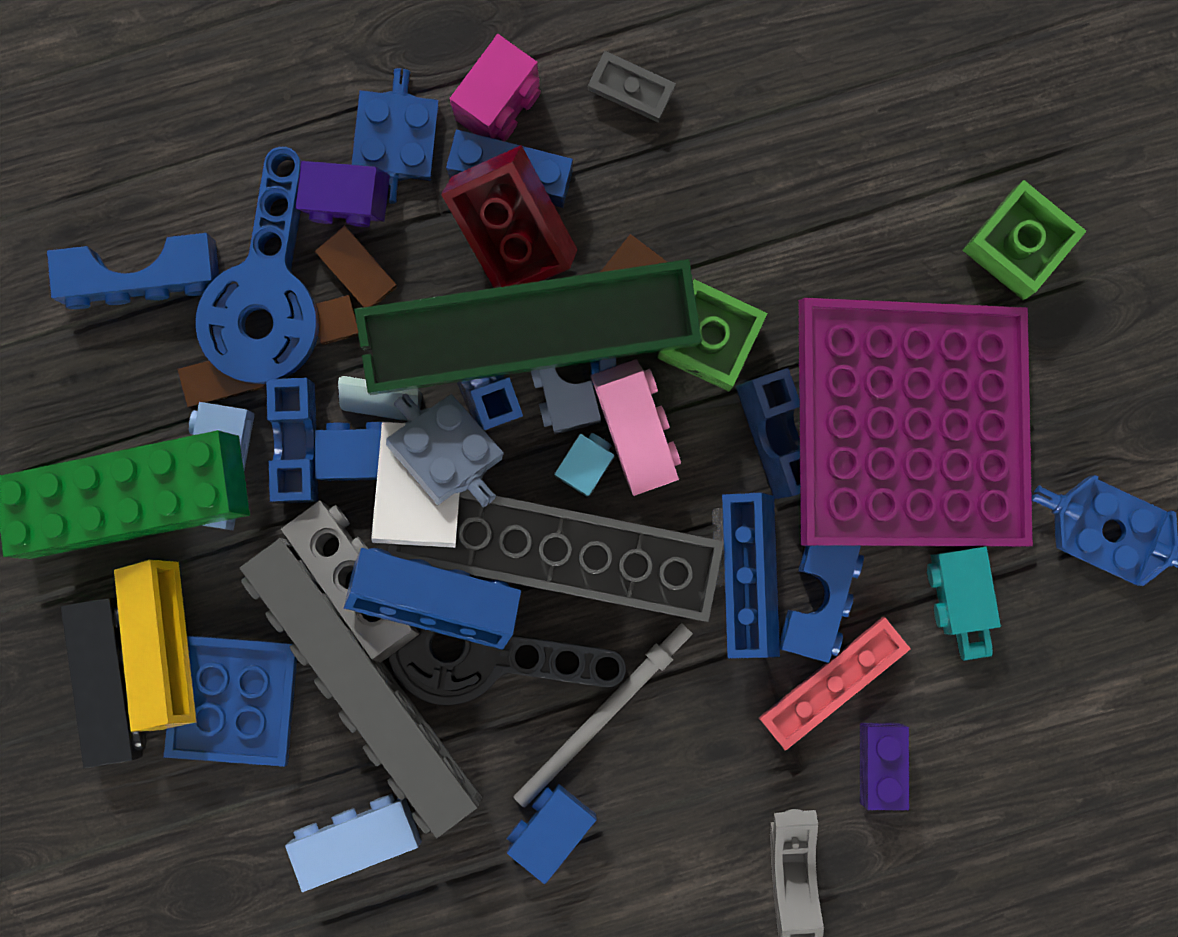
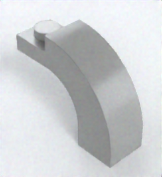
M791 809L782 813H774V822H771V866L779 937H823L824 926L816 874L818 833L816 810L802 811Z

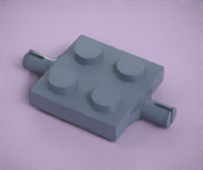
M407 393L403 394L402 398L399 397L394 402V406L399 409L408 421L405 426L387 437L386 446L437 505L453 494L466 490L472 493L482 507L487 506L488 503L490 504L496 495L481 479L488 469L502 460V450L452 394L433 407L420 410Z

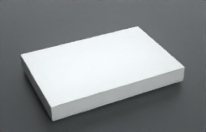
M382 422L372 543L456 548L460 493L453 494L437 505L386 446L387 437L405 426L406 423Z

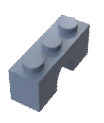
M555 368L531 371L535 388L543 387L546 402L539 404L544 427L552 425L554 434H559L601 423L592 381L579 384L567 383L558 376Z

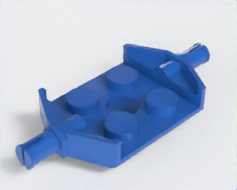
M1096 475L1087 477L1065 495L1055 494L1042 488L1040 485L1035 489L1034 493L1036 494L1032 495V501L1052 509L1051 513L1054 514L1057 549L1137 586H1144L1167 567L1175 566L1178 568L1176 512L1165 511L1098 480ZM1108 520L1116 521L1121 528L1120 538L1113 543L1106 540L1102 533L1103 525Z

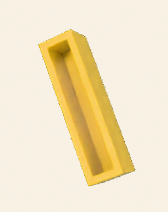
M148 560L115 569L114 576L131 732L163 730L196 723L179 562Z

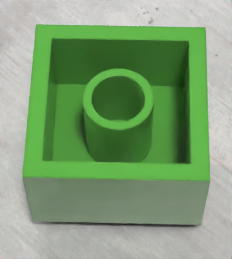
M1023 180L1010 192L962 251L1019 298L1025 300L1037 292L1086 233V230Z
M694 279L693 287L702 343L693 347L660 351L658 359L729 392L736 382L768 313Z

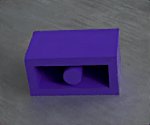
M301 161L296 209L308 214L309 220L317 223L332 224L333 218H345L346 224L370 227V221L384 222L390 175L375 166Z
M860 723V804L867 810H909V727L903 724Z

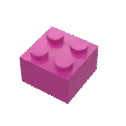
M497 34L449 98L455 120L473 134L506 141L517 126V121H515L517 115L523 108L529 110L540 95L537 61Z

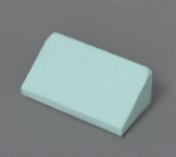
M342 376L339 377L338 381L339 405L344 411L408 421L399 409L394 406V402L399 397L402 398V395L406 393L419 409L421 407L423 394L418 388L370 395L367 392L365 379Z

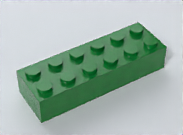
M219 430L0 475V533L3 557L32 559L250 516L239 436Z

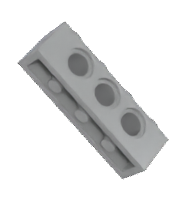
M319 500L281 528V530L370 658L381 663L420 633L413 626L382 618L376 622H371L367 614L344 609L348 591L346 577L353 571L360 549H368V547L359 537L354 540L345 529L350 523L337 505L330 508ZM331 538H338L339 548L337 552L330 557H325L323 552L325 543Z

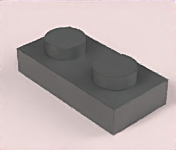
M604 50L588 84V90L659 123L673 94L676 83Z

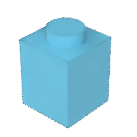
M591 433L588 438L580 434L554 474L555 477L589 498L614 459V454L609 452L612 445L594 433Z

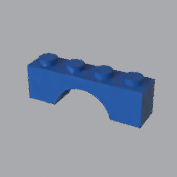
M208 233L167 237L159 257L147 268L134 273L110 271L103 263L99 254L88 246L47 251L51 298L66 305L67 309L91 307L90 302L105 300V303L108 305L130 303V297L145 296L146 300H164L170 298L169 293L185 291L187 296H201L208 285L219 275L216 241Z

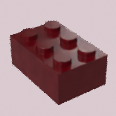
M522 145L450 178L441 195L494 288L542 281L571 268L577 248Z

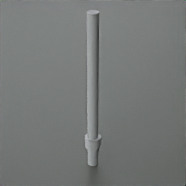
M681 623L660 645L656 643L645 654L648 658L513 796L515 800L525 808L659 669L663 671L673 661L671 656L693 633Z

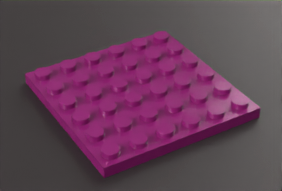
M803 298L798 300L801 546H1033L1028 308Z

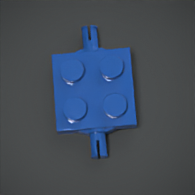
M400 68L394 69L392 91L378 93L360 90L352 165L375 166L390 175V204L397 203L398 181L410 178L430 181L439 101L418 98L408 94L411 72L403 69L402 84H400Z

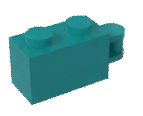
M987 547L930 555L932 563L927 564V575L930 586L932 588L936 587L939 603L934 604L937 626L939 628L943 627L944 634H956L959 653L963 661L992 656L993 650L989 629L998 628L1001 625ZM978 631L980 642L969 643L967 632Z

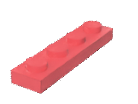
M882 617L841 650L837 656L831 658L829 663H825L762 714L759 719L786 751L906 654L910 647L889 621Z

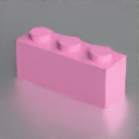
M637 359L591 375L623 473L633 496L679 480L675 466L680 465L681 460L674 442L667 443L663 430L670 427L662 405L655 407L651 394L658 392L651 370L644 371Z

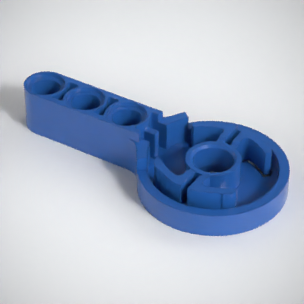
M288 147L274 148L265 158L248 257L241 264L227 269L218 275L208 285L200 299L196 312L197 338L208 360L224 374L239 381L252 384H266L267 379H284L295 373L312 354L319 334V315L316 303L306 286L294 276L291 270L301 213L300 210L296 209V200L302 160L295 151ZM287 160L294 161L295 168L289 176H277V168L282 162ZM276 200H288V209L283 215L271 216L270 209ZM271 238H280L282 242L280 251L272 256L265 255L264 246L266 242ZM232 282H237L238 285H237L236 283H234V284H231V285L227 288V291H226V292L222 295V297L219 299V301H218L216 307H214V305H215L217 299L219 298V296L225 291V288H226L230 283H232ZM288 291H293V292H294V293L290 292V293L288 294V297H289V299H290V301H291V304H292L293 310H294V318H293V319H290V318H289V317H292V310H291L290 303H289V301H288V299H287V297H286V295H285ZM256 310H266L273 318L272 331L262 339L251 338L245 329L247 317ZM211 325H213L214 337L218 344L217 348L224 355H221L216 349V344L211 333ZM288 339H290V343L287 346L286 350L282 353V355L279 358H277V361L279 362V364H277L274 359L283 351V349L287 345Z

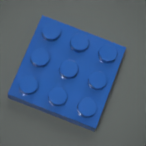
M187 636L196 723L166 729L164 757L287 766L297 658L290 649L292 643Z

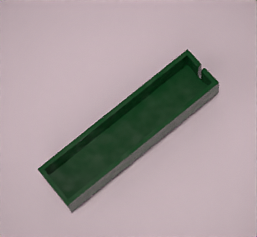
M689 259L355 309L360 347L363 350L372 349L373 356L371 354L362 355L367 392L370 395L693 347L702 343Z

